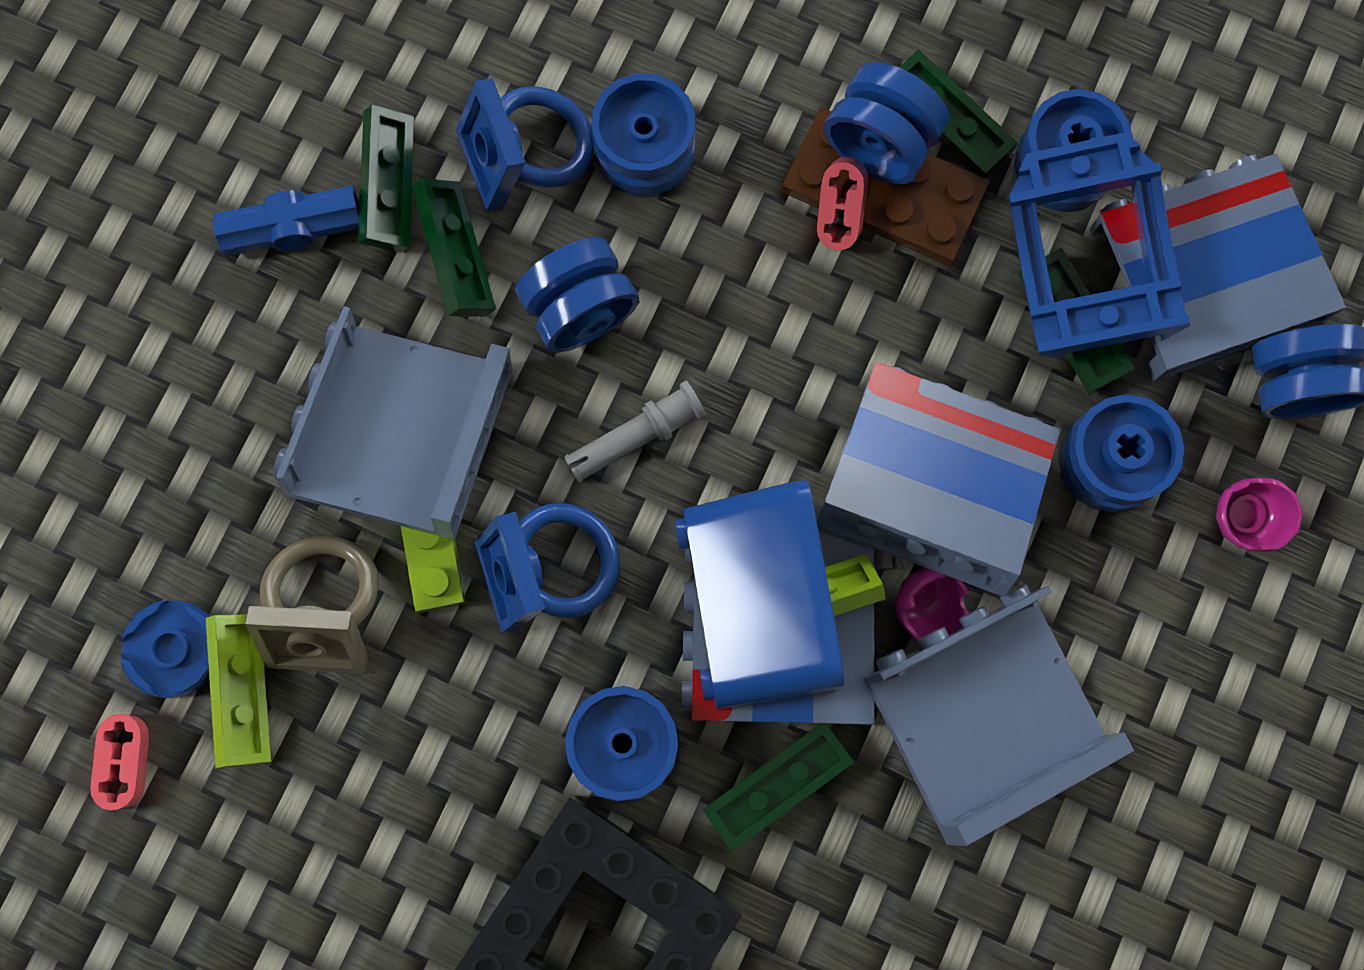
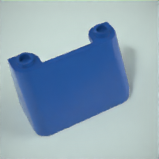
M808 481L784 483L684 508V519L675 520L679 550L689 548L693 563L709 669L699 670L704 701L714 699L715 709L721 710L835 691L843 687L844 671Z

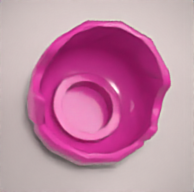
M1250 478L1237 481L1230 488L1225 489L1218 499L1216 520L1223 537L1240 549L1244 548L1250 551L1278 550L1285 547L1299 532L1303 511L1297 494L1282 482L1271 478Z
M923 567L902 581L894 603L896 618L903 629L916 641L942 627H945L949 634L963 627L959 618L969 613L963 600L964 595L968 594L969 591L962 581Z

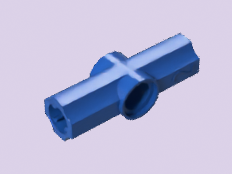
M354 186L309 195L299 191H280L267 196L264 200L265 204L214 214L213 221L215 237L220 251L225 257L270 247L280 251H295L312 245L314 238L359 229L360 203Z

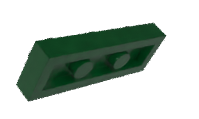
M919 49L900 66V68L919 77L935 90L946 104L950 118L939 140L976 175L985 178L1015 150L1018 142Z
M372 104L363 111L358 243L401 253L410 247L414 116Z
M421 178L412 186L447 314L448 316L486 317L496 310V306L460 182Z
M1063 248L1045 256L1054 302L1091 295ZM1020 270L1017 276L1025 287L1022 270ZM1120 343L1065 354L1089 395L1123 378L1136 369Z
M820 723L702 810L731 852H733L852 765L854 761L827 724Z

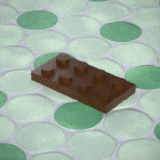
M822 107L819 108L781 189V193L819 209L824 173L835 160L841 158L828 143L824 134V124L831 111ZM930 154L927 155L926 161L915 179L906 184L888 183L868 175L862 228L950 267L990 180ZM845 169L838 177L834 178V181L840 182L842 186L840 198L846 199L849 188L853 184H857V181L851 180L849 178V171ZM839 209L837 217L844 220L845 210Z

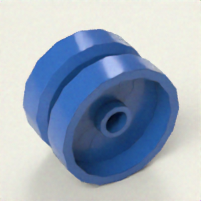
M883 62L866 63L858 68L846 88L845 98L836 103L825 121L823 131L828 143L841 157H851L859 160L865 166L869 176L888 183L906 184L913 181L926 161L927 149L935 146L945 130L950 116L943 100L935 90L919 77L900 67Z
M635 73L617 79L601 93L592 111L591 130L595 156L600 170L611 184L631 195L654 196L673 189L686 178L694 162L695 112L689 96L675 82L657 74Z
M1075 89L1055 94L1045 100L1037 109L1017 145L1014 159L1017 179L1020 167L1027 153L1124 132L1133 138L1128 118L1115 102L1101 93ZM1106 191L1042 204V206L1062 212L1082 210L1100 200Z
M603 238L581 239L548 254L530 267L519 279L515 287L517 297L527 314L533 317H540L535 326L549 352L560 353L570 351L594 341L621 324L634 312L640 303L639 295L628 276L615 273L619 267L618 259L608 242Z
M1332 324L1301 328L1273 335L1252 346L1256 375L1270 379L1258 389L1263 417L1271 419L1305 418L1337 413L1364 405V368L1357 366L1364 360V327L1352 324Z
M1126 394L1106 398L1089 409L1070 427L1061 441L1058 463L1062 480L1076 499L1092 509L1116 513L1132 510L1170 487L1182 469L1185 447L1180 428L1166 409L1149 398Z
M627 686L602 689L584 700L571 717L565 738L567 761L579 783L597 796L616 801L641 798L661 786L674 768L679 749L676 725L664 704L646 691ZM623 733V735L627 734L631 737L632 747L627 753L621 754L614 749L616 745L614 738L618 734Z

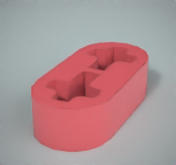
M841 157L835 160L825 171L821 184L817 234L821 243L833 250H845L851 247L859 237L863 227L868 172L859 160L851 157ZM844 169L849 171V178L851 180L857 181V184H853L849 188L846 199L840 198L841 183L834 181V178L838 177ZM839 209L845 210L844 225L851 227V230H847L843 237L836 236V229L828 225L835 221Z
M127 714L112 715L105 719L98 727L91 777V796L94 802L102 809L110 811L129 809L137 804L143 795L149 748V729L146 723L137 716ZM124 727L125 731L133 732L132 742H126L121 746V743L113 742L114 732L122 731ZM119 777L120 782L128 783L127 793L118 794L116 801V793L108 792L109 782L117 781Z

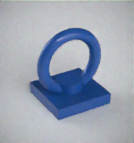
M493 78L475 81L456 128L457 136L486 211L504 208L517 179L526 184L542 188H555L572 183L588 169L594 155L592 130L586 115L568 97L543 87L529 86L517 88L500 98ZM529 105L547 107L559 113L570 124L576 137V151L572 159L567 164L554 169H542L527 164L522 155V143L518 129L508 118L510 114L518 108Z
M566 503L544 505L532 510L520 521H518L516 512L496 516L474 541L501 633L520 629L540 612L560 618H572L588 614L600 607L608 599L618 580L620 557L611 531L595 514L577 505ZM551 523H569L581 528L593 539L598 548L601 561L599 576L595 584L580 596L559 598L541 589L543 581L541 565L535 550L527 545L540 528Z

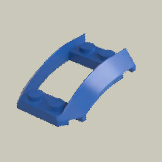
M1126 132L1027 153L1020 167L1019 176L1012 193L1009 194L1021 270L1039 356L1063 360V354L1148 337L1160 335L1161 341L1190 326L1189 314H1186L1181 293L1182 285L1168 225L1160 162L1154 163L1140 150L1141 145ZM1131 186L1148 284L1054 302L1036 206Z

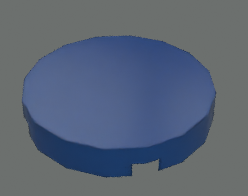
M177 600L154 602L137 612L126 626L121 640L124 641L122 647L123 654L120 653L121 666L129 681L145 694L169 699L188 696L205 686L210 680L205 618L210 617V615L197 605Z

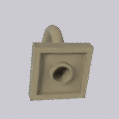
M321 535L305 538L289 545L276 555L266 568L261 580V606H249L245 626L267 668L365 674L368 654L357 626L367 617L376 601L379 588L377 568L372 558L362 547L338 536ZM334 555L345 559L355 568L359 578V589L354 601L345 611L326 610L316 606L284 608L280 599V587L285 575L294 565L308 557Z

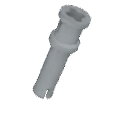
M686 380L680 383V390L657 403L650 400L642 408V414L570 455H565L564 458L571 467L579 483L582 482L583 479L657 437L660 441L670 439L672 431L695 418L700 421L707 418V414L689 382Z

